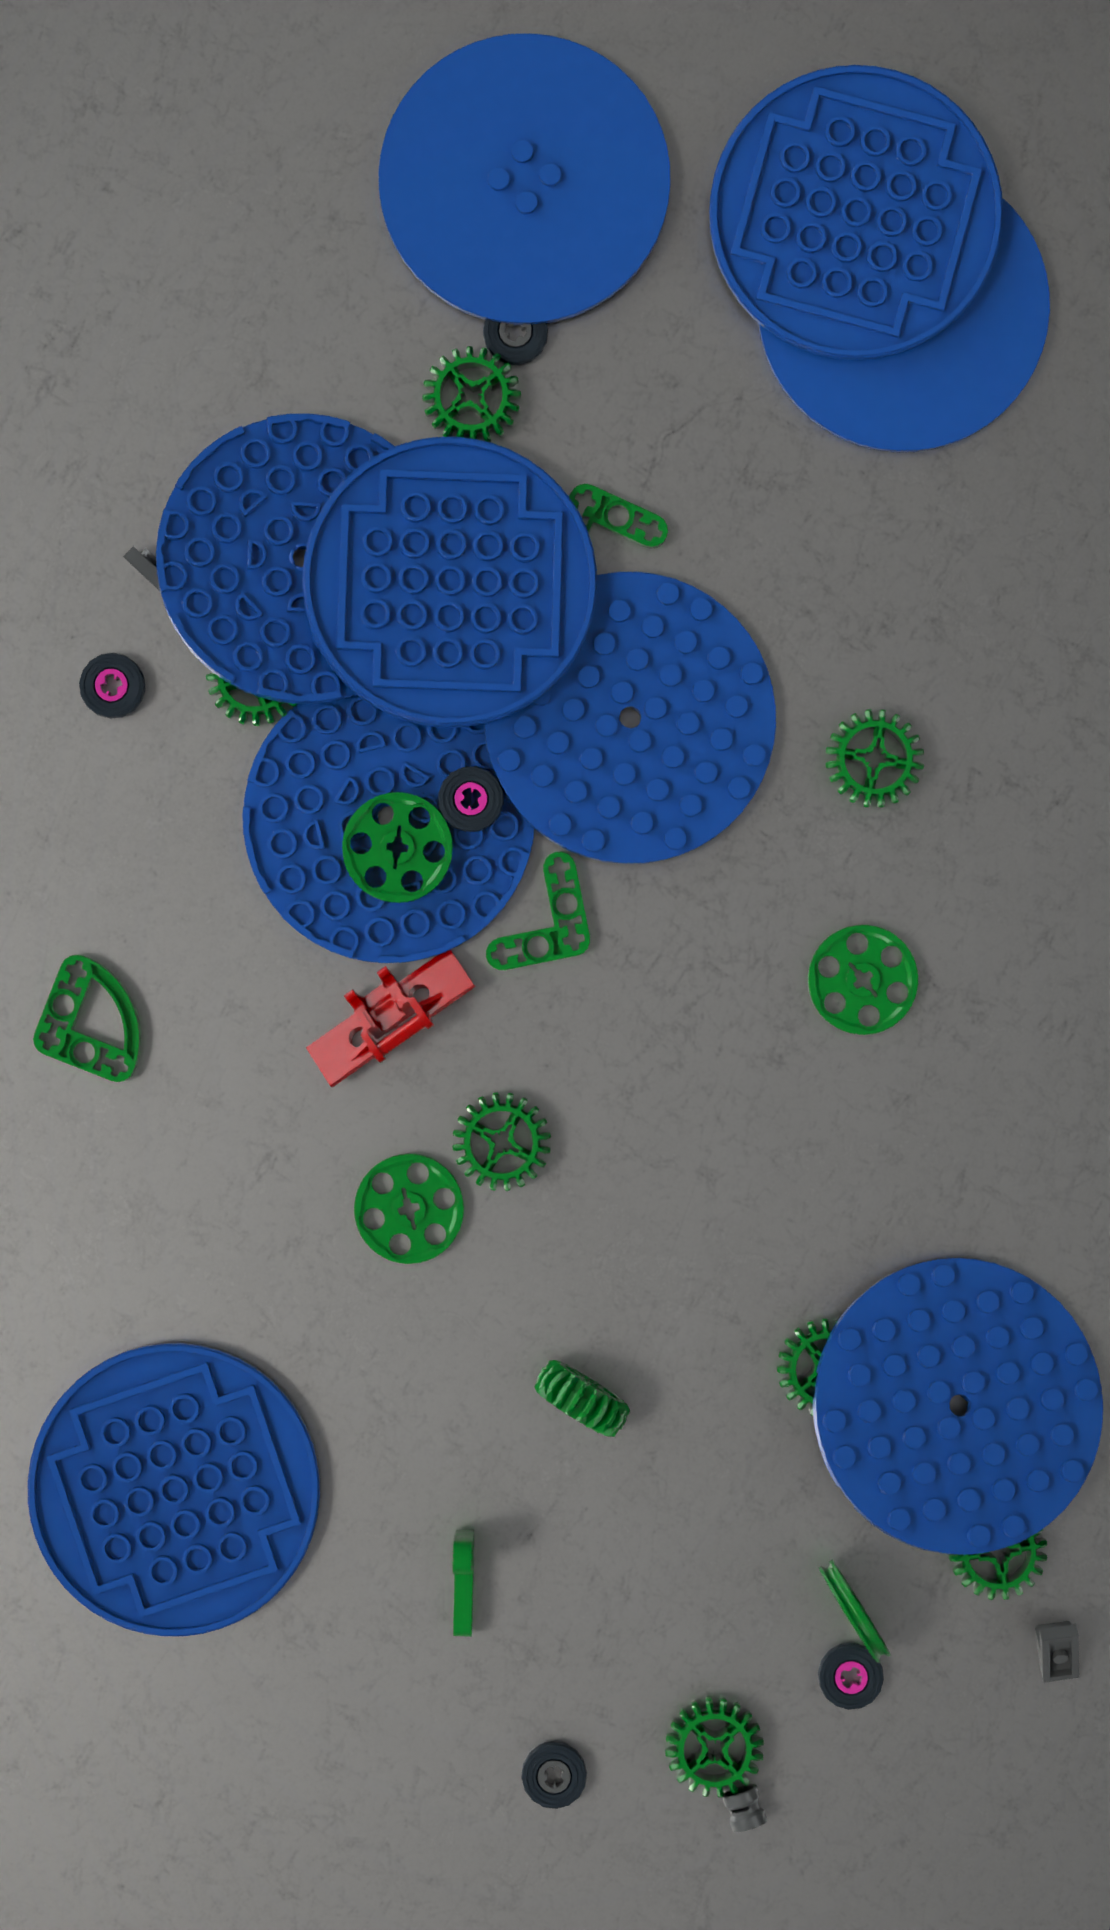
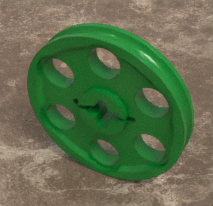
M402 792L382 794L360 806L350 818L342 842L344 863L353 881L372 897L393 903L413 901L435 889L449 869L453 851L451 833L441 813L425 799ZM382 803L391 806L394 812L391 822L384 825L376 823L372 816L375 806ZM424 808L429 812L430 822L425 828L416 829L410 824L409 814L413 809ZM401 826L400 837L402 838V843L408 845V851L401 852L397 862V869H394L395 858L393 857V852L387 850L388 843H394L395 837L398 835V827ZM357 833H365L372 840L371 849L365 854L355 853L351 848V839ZM431 841L440 842L445 849L444 857L434 863L426 860L423 854L425 845ZM374 866L381 867L386 873L385 883L378 888L370 887L365 880L367 870ZM412 870L420 873L423 878L421 888L415 892L405 890L401 882L403 875Z
M871 925L850 926L833 933L818 947L809 966L808 989L815 1008L831 1025L852 1034H874L894 1026L907 1014L917 994L918 970L914 957L908 947L893 933ZM860 933L866 937L868 943L863 953L853 954L848 950L847 939L851 934ZM888 946L897 947L901 952V962L895 967H887L881 961V953ZM826 956L834 957L839 963L838 973L830 978L821 975L818 969L820 960ZM850 962L856 970H860L862 973L871 972L872 977L869 979L871 988L877 994L876 997L869 989L863 986L858 988L854 986L853 983L856 982L857 978L854 975L855 972L849 966ZM894 982H901L907 988V997L901 1003H893L887 997V988ZM832 992L840 993L845 999V1006L839 1013H830L824 1006L825 997ZM872 1005L878 1010L879 1019L875 1025L864 1026L859 1021L858 1013L863 1006Z
M400 1154L381 1161L366 1174L356 1193L354 1215L361 1237L375 1253L393 1262L415 1264L438 1256L451 1245L463 1221L464 1201L456 1179L441 1163L424 1155ZM422 1163L428 1168L429 1176L425 1182L415 1184L408 1178L407 1171L412 1164ZM378 1173L389 1174L394 1182L392 1190L385 1194L375 1191L372 1185L375 1175ZM402 1188H405L407 1198H410L411 1203L419 1204L420 1209L414 1213L416 1229H413L411 1219L408 1218L407 1214H400L399 1208L404 1205L403 1200L405 1199ZM441 1188L450 1189L455 1195V1202L448 1209H441L434 1203V1194ZM371 1208L379 1209L384 1214V1224L378 1229L368 1228L364 1223V1214ZM434 1223L440 1224L446 1231L444 1241L436 1245L429 1243L425 1238L426 1228ZM404 1234L410 1239L411 1247L407 1253L396 1254L391 1250L390 1240L394 1235Z
M831 1559L827 1568L820 1566L819 1570L860 1639L876 1663H879L882 1655L889 1657L891 1653L856 1594L835 1562Z

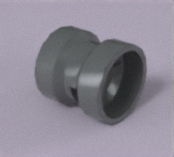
M756 1784L737 1787L738 1792L735 1794L730 1790L724 1793L722 1799L725 1807L730 1809L732 1816L729 1821L733 1832L751 1830L767 1822L765 1810L760 1808L758 1804L760 1794Z

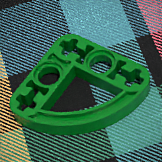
M69 956L60 966L33 1038L34 1046L40 1053L102 1078L114 1082L126 1081L132 1077L136 1070L141 1049V1029L135 1005L123 984L103 965L86 956ZM78 961L83 962L82 969L87 971L86 976L78 977L74 985L76 988H81L80 995L70 989L60 988L62 981L70 984L73 974L68 971L69 965H77ZM93 979L106 989L120 1012L124 1027V1049L73 1030ZM63 994L70 996L74 1001L73 1011L66 1016L58 1014L54 1008L56 998ZM50 1015L57 1021L68 1022L66 1029L58 1026L56 1037L60 1039V1044L52 1045L50 1049H47L45 1047L46 1041L41 1039L43 1033H50L54 1023L47 1022L48 1016ZM81 1042H89L94 1047V1058L88 1063H82L75 1057V1048ZM102 1047L108 1049V1053L104 1057L112 1060H117L120 1055L125 1057L124 1064L128 1066L127 1072L121 1071L116 1076L113 1074L114 1068L105 1063L101 1064V1070L96 1069L95 1066L102 1056Z

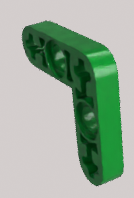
M580 484L570 493L569 497L577 510L579 502L575 500V497L577 495L584 496L586 492L592 494L591 500L595 503V506H587L582 515V518L589 519L587 525H585L588 533L594 524L649 549L658 548L663 545L667 538V524L657 514L590 484ZM616 506L624 507L629 513L627 523L619 527L612 525L608 520V512ZM635 513L643 516L639 520L640 524L650 526L652 522L657 523V530L662 533L661 537H653L651 541L645 539L646 532L637 527L634 535L628 533L627 531L634 523Z
M554 852L545 859L543 864L554 927L493 940L486 950L487 961L493 968L509 970L578 956L588 949L590 934L576 864L569 854ZM555 858H561L563 863L570 864V870L565 871L566 883L574 880L575 888H561L555 892L552 891L551 884H559L557 874L549 872V867L554 865ZM564 893L572 894L577 900V908L571 914L565 915L557 910V898ZM580 915L582 924H574L576 933L578 935L583 934L585 941L579 943L578 950H572L571 945H564L563 938L569 936L568 926L560 928L558 920H571ZM535 936L544 937L549 944L547 954L540 958L533 957L527 949L529 940ZM522 939V951L527 959L526 961L518 962L519 955H513L507 958V964L501 965L499 959L492 958V952L497 951L498 944L504 943L506 949L517 948L514 940Z
M456 1530L453 1542V1574H455L453 1636L472 1637L474 1530Z

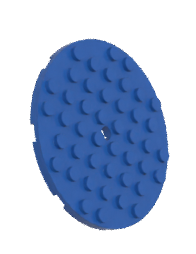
M284 414L270 416L266 420L233 429L206 447L188 465L176 482L175 488L162 513L156 546V570L162 600L172 625L184 644L210 671L242 691L277 702L319 704L357 695L332 670L318 648L306 616L303 598V567L295 565L293 555L298 550H306L316 518L325 502L342 481L364 462L381 452L395 447L380 435L372 434L365 429L354 426L347 420L317 414Z
M613 572L597 575L596 605L591 626L580 652L564 676L548 692L524 709L505 718L484 724V734L492 769L510 803L515 806L536 831L560 847L589 859L607 863L645 864L674 858L700 847L726 829L743 812L759 788L770 762L776 730V705L768 669L758 647L738 619L723 605L701 590L674 578L644 572ZM626 708H635L640 715L638 726L628 728L622 725L620 721L621 711Z
M358 695L326 703L297 704L287 711V715L275 724L265 738L253 761L247 779L242 813L243 835L252 871L260 888L282 918L297 932L331 952L352 959L376 963H405L442 954L463 944L491 923L508 903L523 877L530 858L534 828L519 813L515 806L510 803L503 791L504 805L498 819L490 827L477 832H465L454 828L446 821L452 837V859L445 877L430 893L413 901L393 903L379 900L364 892L349 875L342 852V842L346 826L360 806L376 796L402 792L425 799L442 815L439 808L438 793L442 782L451 772L462 767L477 766L488 770L494 777L496 775L492 769L487 752L484 724L450 728L425 726L389 715L372 706ZM471 789L465 790L463 792L465 799L461 802L462 806L468 809L469 805L471 809L477 808L479 806L477 799L481 796L480 792L474 790L471 793ZM384 803L375 806L372 812L374 821L380 824V811L391 806ZM415 808L409 814V822L416 829L425 828L430 822V814L424 808ZM401 826L398 827V835L395 837L394 843H388L387 850L392 851L395 858L394 869H397V862L401 852L408 851V845H404L400 837ZM357 833L351 839V848L355 853L365 854L371 849L372 840L365 833ZM431 841L425 845L423 854L426 860L434 863L444 857L445 849L440 842ZM377 866L369 868L365 874L366 883L373 888L381 887L386 881L385 871ZM408 871L402 877V886L409 892H415L421 888L423 878L417 871Z
M965 1258L937 1259L900 1269L879 1280L852 1302L832 1329L822 1350L816 1370L818 1373L815 1384V1398H813V1417L817 1441L824 1463L833 1481L853 1504L854 1509L870 1524L904 1544L926 1551L957 1555L986 1553L1009 1547L1035 1535L1049 1525L1067 1508L1087 1479L1097 1454L1103 1425L1102 1386L1093 1353L1083 1332L1063 1305L1039 1284L1012 1269L991 1262ZM956 1395H960L968 1401L967 1411L962 1416L954 1415L950 1409V1401Z

